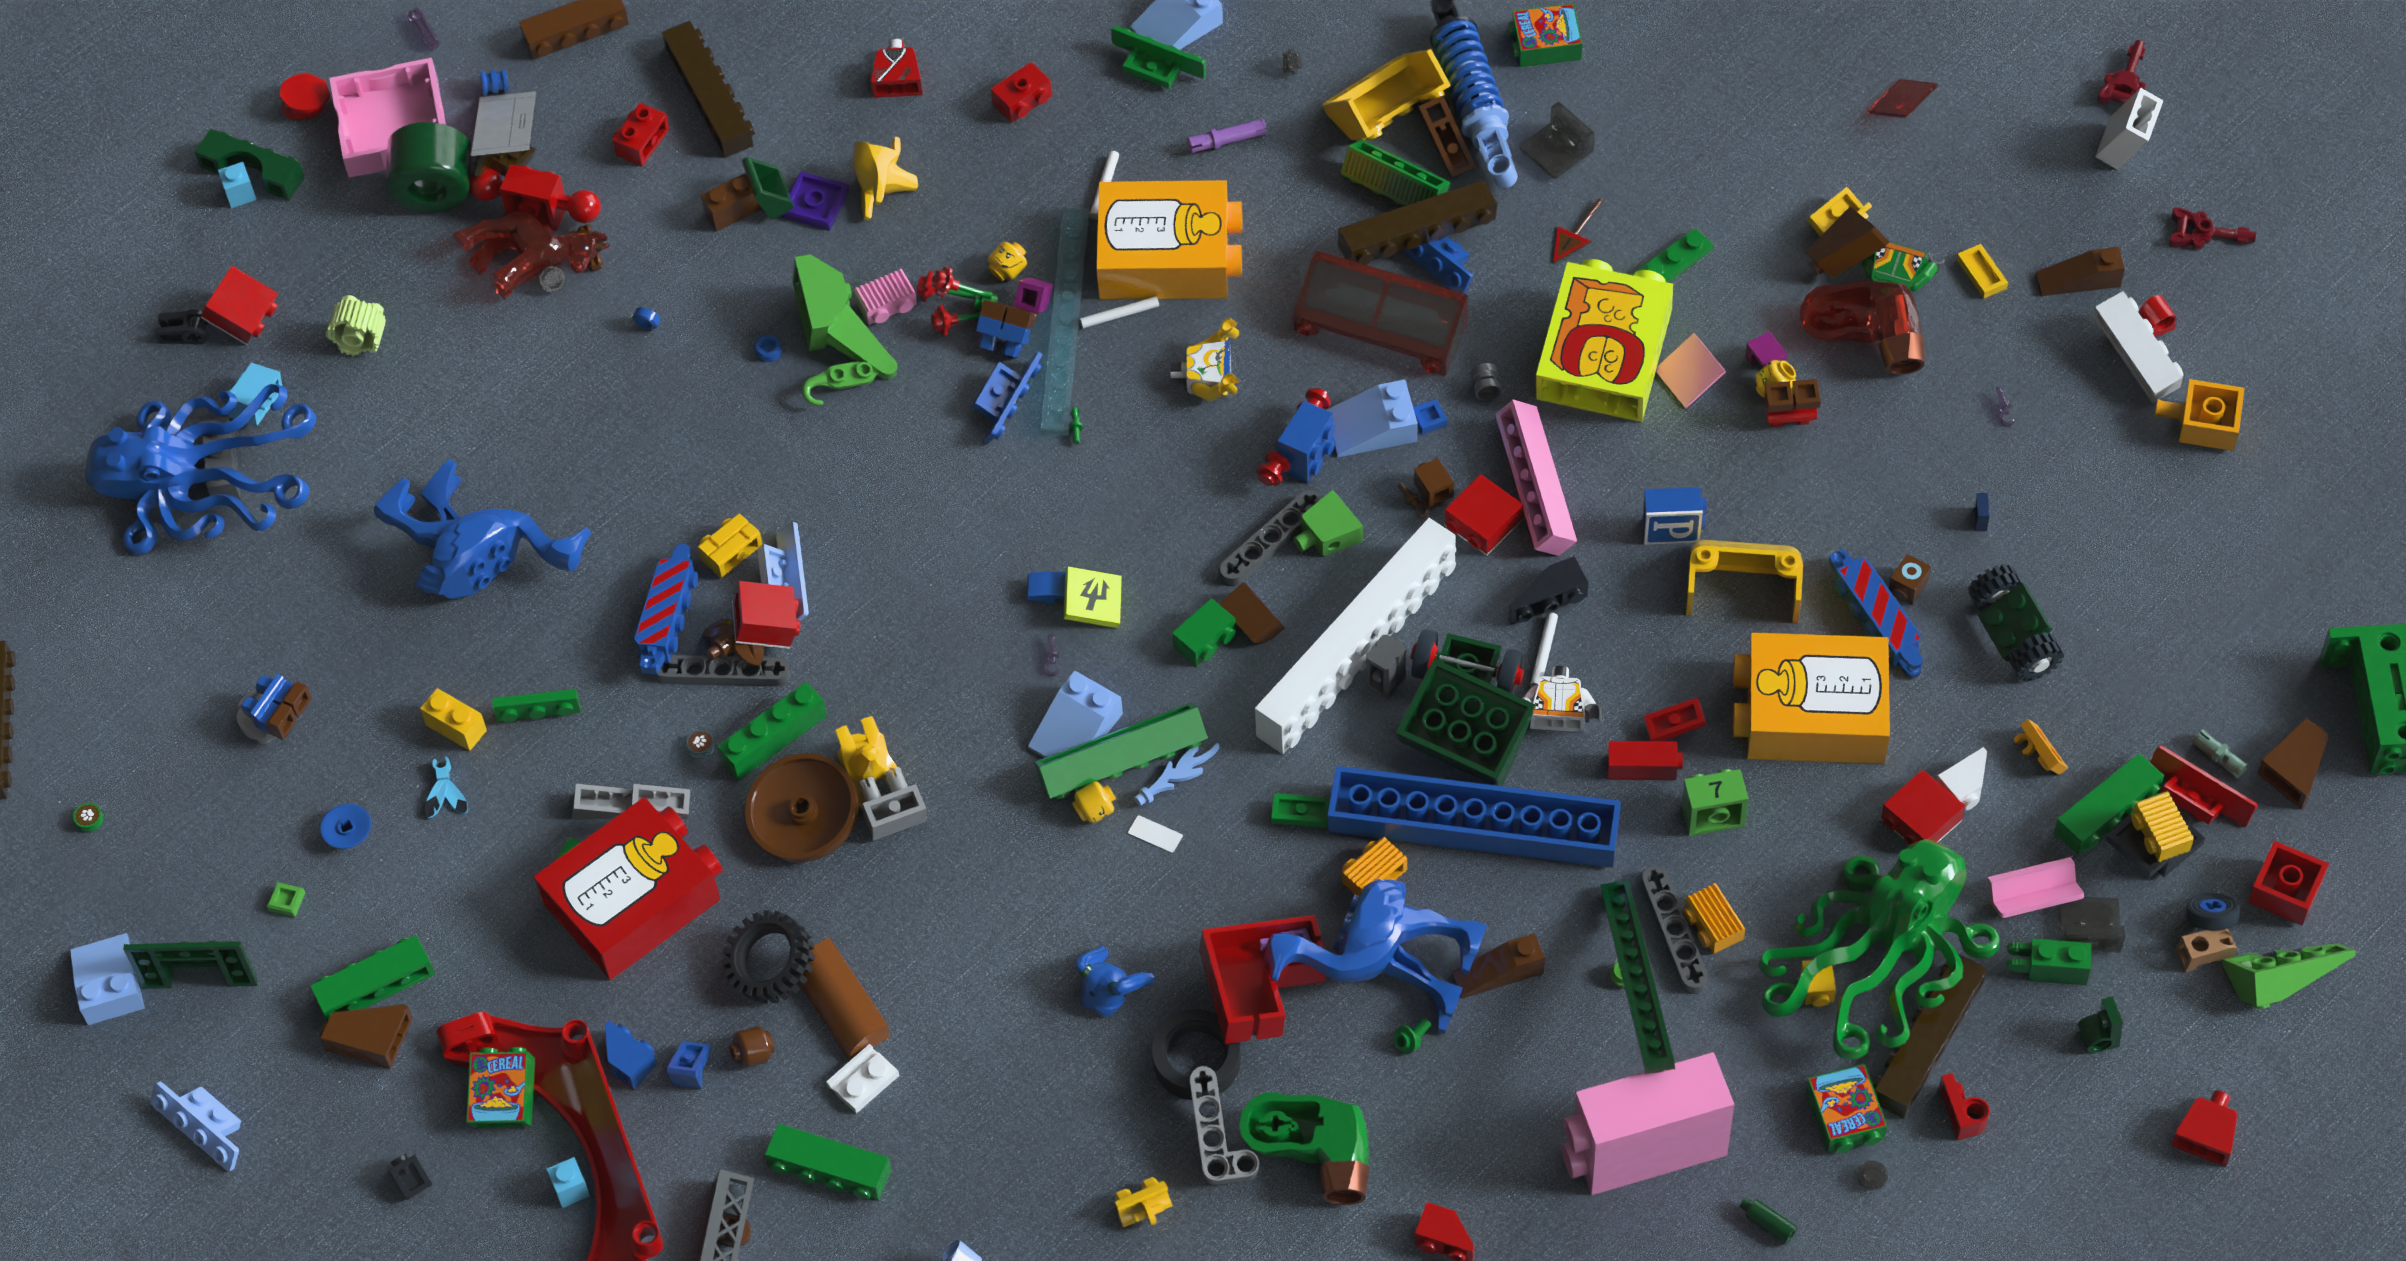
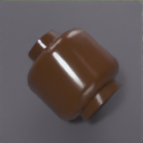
M760 1026L737 1031L733 1036V1043L729 1044L732 1060H738L740 1065L745 1068L768 1062L771 1058V1053L775 1051L772 1035L769 1031H764Z

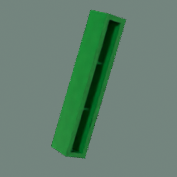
M1188 703L1035 761L1034 764L1044 793L1049 798L1062 799L1070 795L1071 790L1079 787L1082 789L1094 781L1105 777L1107 779L1117 778L1123 774L1122 771L1132 767L1133 769L1146 767L1149 765L1150 760L1158 757L1159 759L1170 758L1175 755L1176 750L1184 747L1187 750L1196 748L1201 745V741L1208 739L1198 707Z

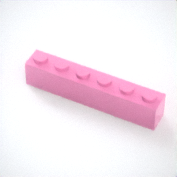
M1512 400L1497 412L1495 416L1519 497L1523 504L1535 550L1560 556L1574 545L1577 539L1537 406Z

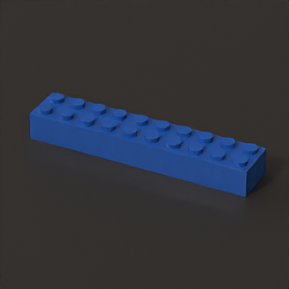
M1336 766L1328 811V832L1379 839L1385 837L1387 840L1613 868L1621 801Z

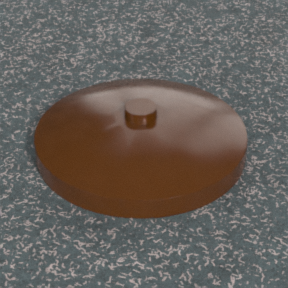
M813 753L790 755L768 766L752 784L745 805L747 827L755 842L770 856L790 863L811 862L834 852L851 834L859 812L858 793L846 770L834 760Z

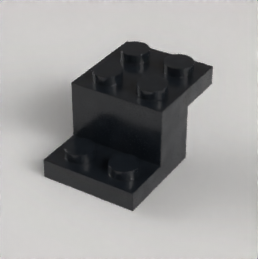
M2130 815L2107 835L2106 841L2149 879L2156 872L2162 877L2167 876L2204 844L2205 837L2185 821L2188 830L2193 835L2190 851L2158 862L2155 854H2150L2147 851L2144 843L2145 836L2141 829L2136 830Z

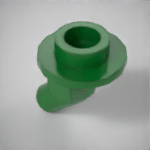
M1422 1017L1413 1030L1406 1025L1396 1028L1394 1043L1397 1049L1403 1054L1413 1053L1416 1049L1420 1048L1422 1041L1420 1038L1432 1024Z

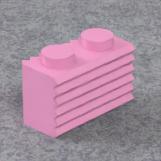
M902 269L854 289L856 304L868 325L875 322L883 323L889 316L899 312L906 313L913 306L917 305L916 293Z

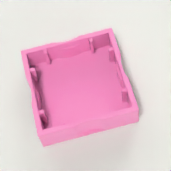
M432 58L397 64L382 70L362 71L329 78L334 108L339 121L338 132L342 156L349 178L386 170L388 140L397 129L419 122H433L446 125L437 74Z

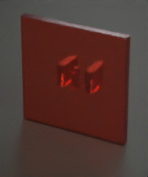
M1899 79L1867 111L1869 114L1906 118L1938 85L1932 82Z

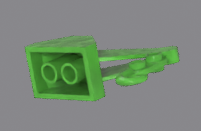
M811 254L795 257L792 284L809 352L823 349L829 344L856 361L831 366L821 374L808 378L802 386V396L805 401L814 406L823 405L822 400H816L810 395L811 388L816 386L844 389L870 384L876 376L885 380L894 378L897 372V362L850 308L849 299L852 298L851 287L849 283H845L843 274Z

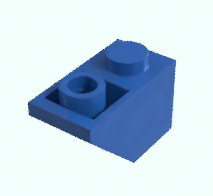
M608 1020L605 1024L607 1057L611 1073L629 1087L635 1089L657 1065L653 1053L654 1049L646 1041L641 1040L639 1042L633 1038L632 1033L621 1024L616 1026Z

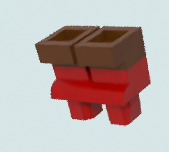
M1817 379L1792 381V388L1790 381L1765 383L1764 402L1768 424H1771L1772 427H1782L1787 422L1805 425L1809 424L1811 420H1817V408H1820L1821 404Z

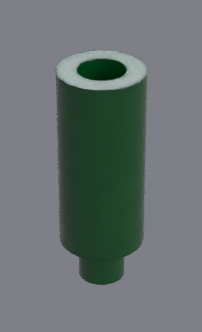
M1745 1197L1739 1206L1747 1212L1746 1218L1784 1244L1790 1242L1798 1229L1797 1225L1758 1199L1753 1202Z

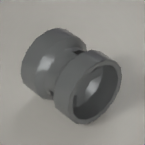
M1479 364L1471 370L1472 382L1475 383V397L1482 401L1493 400L1501 394L1500 382L1497 380L1498 371L1494 364Z

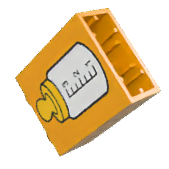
M1227 180L1099 182L1097 240L1099 299L1131 300L1149 299L1156 296L1157 299L1227 298L1228 277H1242V245H1228V234H1242V202H1228Z
M1751 633L1749 654H1734L1733 688H1748V703H1734L1733 737H1748L1747 759L1885 764L1890 737L1888 637Z

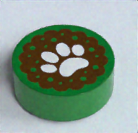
M84 803L74 811L73 820L79 830L92 832L102 825L104 816L98 805Z

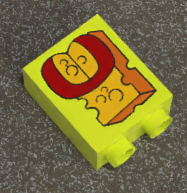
M1586 259L1582 261L1581 265L1567 262L1536 374V400L1643 422L1672 312L1673 284L1666 283L1663 276L1649 270L1636 271L1633 276L1614 272L1609 264L1596 259Z

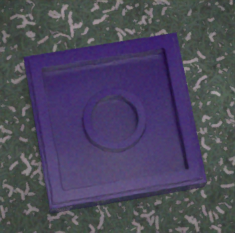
M800 171L789 193L795 208L782 214L781 217L831 230L850 190L849 184Z

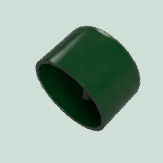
M433 122L413 123L397 129L390 136L387 147L386 189L390 197L407 209L425 213L443 212L460 205L466 199L470 188L471 144L468 138L453 127Z

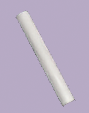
M1109 152L1100 182H1111L1119 157L1118 152ZM1099 186L1089 215L1095 220H1098Z
M1157 296L1080 318L1082 328H1087L1159 307Z
M1548 613L1530 683L1531 687L1538 685L1540 677H1543L1558 619V615L1555 613Z

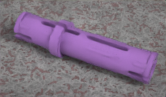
M1261 118L1260 120L1220 130L1213 128L1208 133L1187 137V142H1190L1188 147L1192 154L1210 148L1214 150L1220 149L1221 145L1267 135V130L1264 129L1267 127L1264 119Z

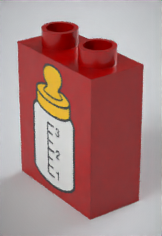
M645 797L533 876L542 904L610 981L720 901L715 877L722 873L723 869L716 856L704 844L692 850L682 839L688 834V829L680 816L670 806L658 812Z

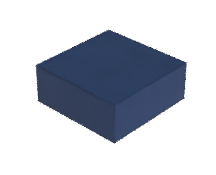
M1977 493L1974 505L1976 531H1987L1990 517L1988 493Z

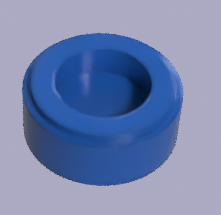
M644 307L636 308L632 316L633 321L637 325L648 330L656 329L661 320L658 314Z
M764 335L755 342L756 356L763 362H773L782 354L781 342L776 336Z

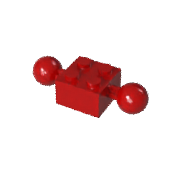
M510 164L503 181L500 175L490 168L486 169L480 178L475 176V172L470 177L469 190L476 199L491 201L501 196L506 215L524 214L529 218L530 222L525 223L528 225L557 231L566 211H568L574 221L582 224L594 221L601 211V203L595 193L589 190H579L571 196L565 195L560 175L551 171L544 172L531 169L528 166Z

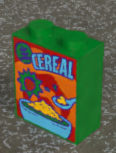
M1574 3L1512 11V21L1508 22L1509 37H1514L1515 42H1512V52L1514 58L1518 57L1520 67L1582 60V39Z
M513 1047L509 1048L508 1052H498L494 1048H481L480 1053H470L467 1123L473 1128L532 1127L535 1057L526 1052L525 1048Z
M1865 1064L1808 1078L1806 1093L1827 1153L1835 1151L1837 1153H1844L1850 1151L1855 1146L1863 1144L1872 1146L1885 1139L1887 1124Z

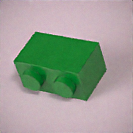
M1211 598L1172 632L1173 647L1197 667L1203 661L1210 660L1222 644H1227L1234 638L1236 634L1235 617Z

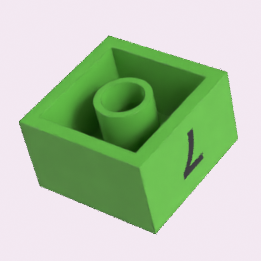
M1725 769L1716 774L1705 776L1697 774L1684 779L1681 808L1689 836L1745 827L1749 798L1741 769L1733 771Z

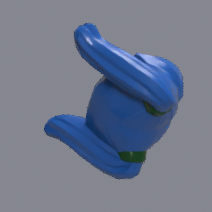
M1103 945L1080 955L1076 959L1075 968L1082 976L1081 1005L1085 1008H1092L1098 1015L1110 1016L1125 1002L1124 994L1141 987L1151 986L1154 984L1155 975L1153 973L1140 972L1127 976L1119 967L1110 963H1104L1109 953L1108 949Z

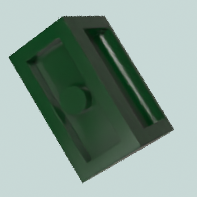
M750 157L742 160L755 200L771 220L795 208L783 174L777 166Z

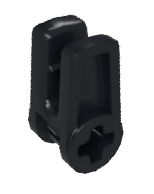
M192 309L189 311L160 313L158 315V322L161 327L157 328L155 333L159 343L203 344L207 337L205 326L209 323L201 318L203 311Z

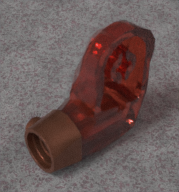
M1857 281L1839 286L1823 285L1813 289L1803 300L1800 306L1801 324L1804 330L1817 341L1826 343L1844 341L1870 343L1880 341L1879 350L1885 370L1892 375L1915 373L1925 366L1922 323L1915 300L1906 284Z

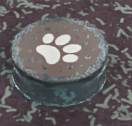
M695 730L689 734L686 740L688 752L695 758H706L715 750L714 737L707 730Z

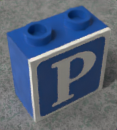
M1700 487L1644 489L1642 513L1644 545L1695 543L1700 540L1701 529H1705V514H1707L1706 498H1701Z

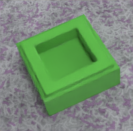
M277 882L267 904L268 911L296 917L305 896L304 888Z

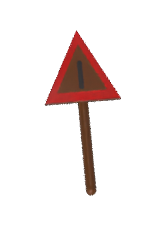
M1598 198L1574 232L1558 226L1553 263L1591 243V240L1578 234L1603 202L1602 198Z

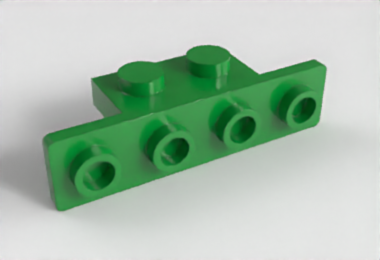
M1115 25L1112 27V44L1131 52L1123 64V72L1167 89L1171 88L1181 71L1201 79L1205 78L1206 61L1198 55H1191L1178 50L1174 46L1157 42L1151 37L1136 34L1127 28Z

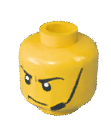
M1002 242L988 256L989 266L987 268L1000 281L1014 280L1027 265L1026 258L1024 257L1026 251L1016 242L1013 244Z
M1773 360L1756 374L1757 392L1765 398V383L1790 381L1792 388V381H1796L1794 368L1786 361Z
M1094 781L1078 790L1074 795L1075 801L1072 804L1083 822L1088 820V822L1095 824L1114 811L1112 801L1116 800V797L1108 784L1102 787L1099 782Z

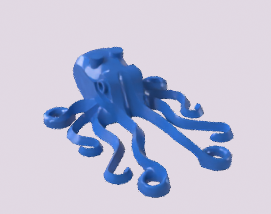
M269 384L232 421L226 423L212 421L197 423L181 431L179 430L185 419L195 408L205 407L215 415L226 416L237 405L236 395L228 391L219 392L221 399L229 400L227 405L222 408L212 398H193L179 409L171 423V412L168 407L160 401H150L141 407L136 417V422L141 432H125L121 427H116L110 432L99 436L91 443L86 460V482L100 494L116 498L135 499L139 502L137 505V520L128 526L123 535L124 546L134 555L146 554L157 543L158 531L149 519V513L155 506H158L163 528L170 537L178 541L193 539L212 521L216 525L212 530L206 531L204 536L206 539L214 538L224 529L225 521L222 516L216 513L207 514L189 529L182 530L172 517V509L196 513L219 505L228 506L252 530L264 531L274 523L276 518V511L270 504H261L260 509L262 512L267 513V517L258 523L245 505L233 495L221 493L200 500H191L188 496V489L195 483L222 479L248 492H274L275 500L280 507L292 509L302 505L308 498L309 485L303 479L290 474H283L266 481H254L228 467L197 469L194 465L199 459L223 450L259 446L284 438L300 439L313 429L317 419L314 411L308 405L295 404L284 413L281 419V431L259 436L223 438L201 445H193L194 440L203 434L225 435L239 430L274 392L279 395L271 403L270 408L273 411L280 409L286 403L288 397L287 389L281 385ZM153 412H159L148 424L147 419L149 415ZM304 414L303 422L293 427L294 418ZM292 486H297L296 495L286 499V491ZM146 531L142 541L134 544L136 535Z

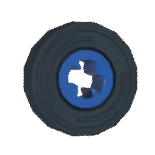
M2219 893L2196 895L2189 899L2186 906L2188 922L2194 927L2203 930L2217 931L2231 928L2237 924L2240 916L2238 902L2230 896Z

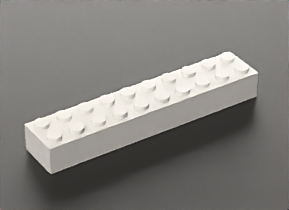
M1430 518L1424 522L1256 706V737L1281 754H1284L1289 747L1293 748L1299 742L1301 734L1306 728L1310 729L1314 726L1324 708L1329 709L1334 703L1336 695L1342 689L1346 690L1350 686L1353 676L1359 670L1363 671L1366 668V654L1372 647H1376L1375 643L1380 637L1386 634L1391 636L1393 632L1397 633L1400 631L1410 613H1416L1422 604V600L1428 594L1432 595L1436 591L1439 581L1444 576H1449L1456 566L1455 534Z

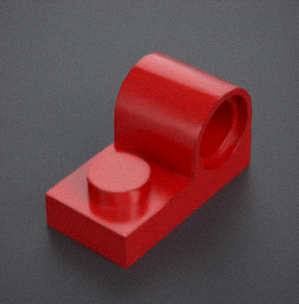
M2153 296L2142 304L2139 315L2142 319H2147L2150 322L2155 337L2175 329L2176 316L2163 296Z
M1953 1073L1941 1075L1939 1091L1957 1141L1981 1134L1986 1129L1990 1114L1987 1102L1978 1097L1965 1099L1963 1086L1960 1082L1956 1083ZM1974 1113L1980 1116V1118L1972 1119L1968 1114Z

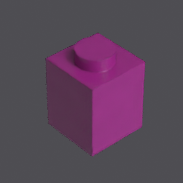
M1031 277L1020 280L1013 307L1037 314L1048 310L1053 284Z

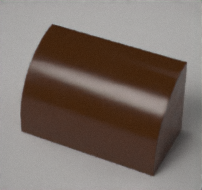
M1245 582L1240 584L1219 603L1227 612L1235 617L1237 625L1254 643L1266 642L1285 629Z

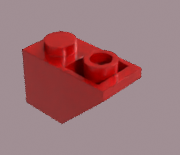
M1426 1202L1415 1232V1246H1418L1426 1253L1434 1254L1437 1252L1446 1255L1452 1261H1473L1474 1245L1456 1211Z

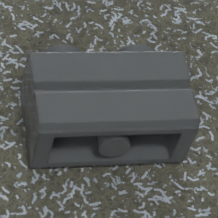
M1386 634L1382 635L1375 643L1376 647H1372L1366 654V685L1381 696L1389 698L1396 690V686H1399L1406 678V646L1400 639L1392 638Z

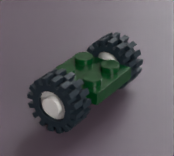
M2002 564L2000 568L1997 565L1993 567V570L1987 569L1985 574H1979L1977 576L1978 579L1971 582L1972 585L1968 587V592L1980 611L1977 616L2002 659L2010 662L2018 678L2024 682L2028 680L2034 681L2036 677L2039 679L2043 677V674L2047 673L2048 675L2051 673L2052 668L2056 669L2058 663H2062L2064 653L2054 636L2049 633L2053 629L2027 585L2021 582L2011 565L2006 566V564Z

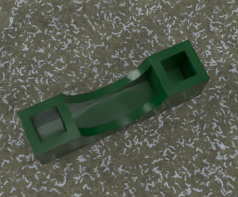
M210 129L194 151L199 166L216 174H219L218 170L241 162L244 163L245 167L259 170L262 172V180L266 192L290 201L305 179L301 164L297 159L282 156L269 148L258 147L248 140L242 141L234 138L223 131L218 132Z

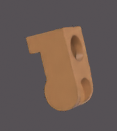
M2229 929L2206 930L2182 936L2175 949L2185 973L2196 970L2197 966L2214 961L2219 962L2222 959L2232 957L2238 951Z

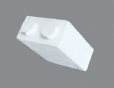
M2140 88L2109 118L2095 157L2118 170L2149 141L2163 100Z

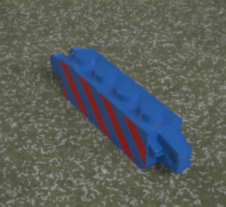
M683 543L675 546L671 558H663L658 561L634 637L638 656L641 659V673L658 674L663 663L669 664L672 654L677 652L679 631H683L685 626L684 614L691 607L692 588H696L698 583V573L694 572L693 559L690 557L691 550L687 544Z

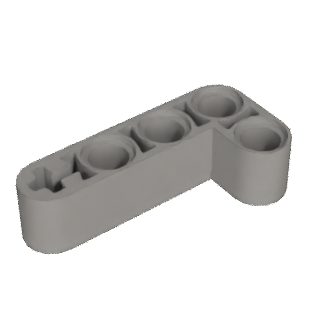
M1206 1066L1196 1068L1190 1076V1088L1204 1179L1212 1185L1249 1181L1259 1171L1258 1157L1250 1150L1227 1152L1216 1074L1211 1068ZM1200 1076H1205L1206 1080L1210 1081L1207 1083L1208 1096L1202 1097L1201 1084L1196 1083L1199 1082ZM1203 1105H1212L1216 1109L1215 1115L1210 1118L1203 1117L1199 1113ZM1210 1133L1218 1135L1220 1143L1215 1147L1206 1146L1203 1141L1206 1135ZM1241 1159H1249L1253 1162L1254 1168L1250 1172H1242L1238 1169L1237 1164ZM1212 1163H1220L1225 1171L1221 1176L1215 1177L1208 1173V1167Z

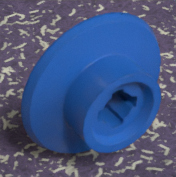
M342 804L336 806L324 816L320 827L321 835L333 847L341 849L355 847L368 836L371 830V818L369 813L359 805ZM352 827L351 830L342 832L343 829Z

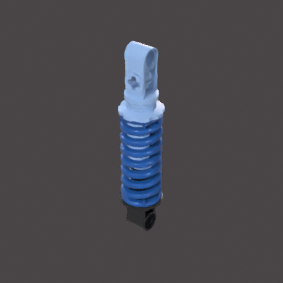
M1431 0L1430 7L1437 26L1431 31L1429 39L1436 51L1440 66L1451 85L1448 87V90L1455 105L1456 113L1459 116L1462 134L1472 139L1474 147L1480 150L1495 184L1500 188H1509L1517 180V173L1511 159L1512 155L1506 142L1508 138L1506 127L1509 114L1503 107V101L1499 97V90L1495 86V79L1491 75V67L1487 64L1488 60L1484 54L1483 45L1480 43L1477 24L1469 17L1460 16L1453 0Z

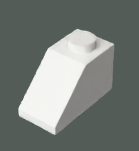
M1984 747L1939 774L1937 782L1965 805L1966 810L1975 807L1980 800L1987 755Z

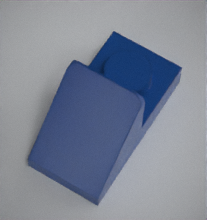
M681 1042L667 1067V1074L673 1085L694 1089L702 1088L703 1068L710 1057L711 1045Z

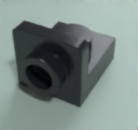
M405 1153L390 1162L393 1167L387 1172L394 1179L406 1201L433 1185L415 1154L408 1158Z

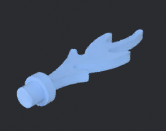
M1216 743L1208 752L1198 757L1193 756L1199 750V747L1189 749L1179 760L1176 768H1172V762L1169 761L1161 777L1149 789L1143 787L1139 790V794L1134 796L1136 804L1138 806L1144 803L1149 804L1154 801L1153 795L1162 791L1173 790L1174 784L1167 782L1187 781L1203 773L1202 767L1192 768L1210 759L1219 750V744Z

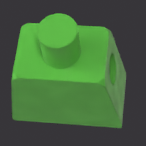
M1332 490L1301 516V530L1303 533L1294 537V543L1299 551L1303 552L1314 546L1321 556H1328L1362 542L1363 525L1335 491Z

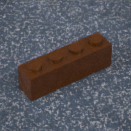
M577 0L519 21V25L532 58L536 59L588 39L596 38L610 31L618 30L629 25V21L622 0Z

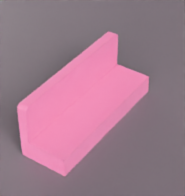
M2071 857L1988 877L1990 903L2001 918L2084 898V892L2076 883L2075 862Z

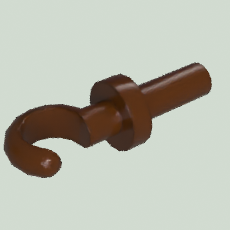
M1403 482L1400 483L1397 487L1407 498L1406 504L1408 506L1412 505L1414 508H1423L1425 513L1417 514V517H1426L1429 513L1428 506L1425 503L1418 502V495H1412Z

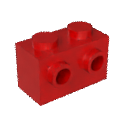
M639 102L634 111L629 112L623 126L617 129L613 135L612 142L616 156L643 167L669 131L666 113Z

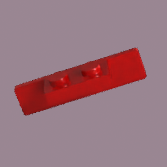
M2159 745L2156 748L2150 763L2168 781L2163 786L2160 794L2168 791L2175 806L2181 807L2192 814L2194 818L2208 825L2220 813L2242 827H2246L2249 824L2258 806L2257 803L2164 746Z

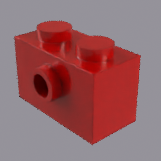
M1030 62L991 88L992 105L1013 123L1019 118L1025 117L1029 111L1040 104L1046 103L1052 97L1051 80L1034 63Z

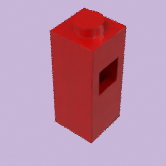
M1608 741V780H1676L1677 770L1683 769V752H1677V741Z

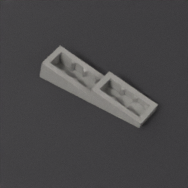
M576 784L573 797L572 819H614L643 797L658 812L670 806L680 818H688L690 789L633 784V789Z

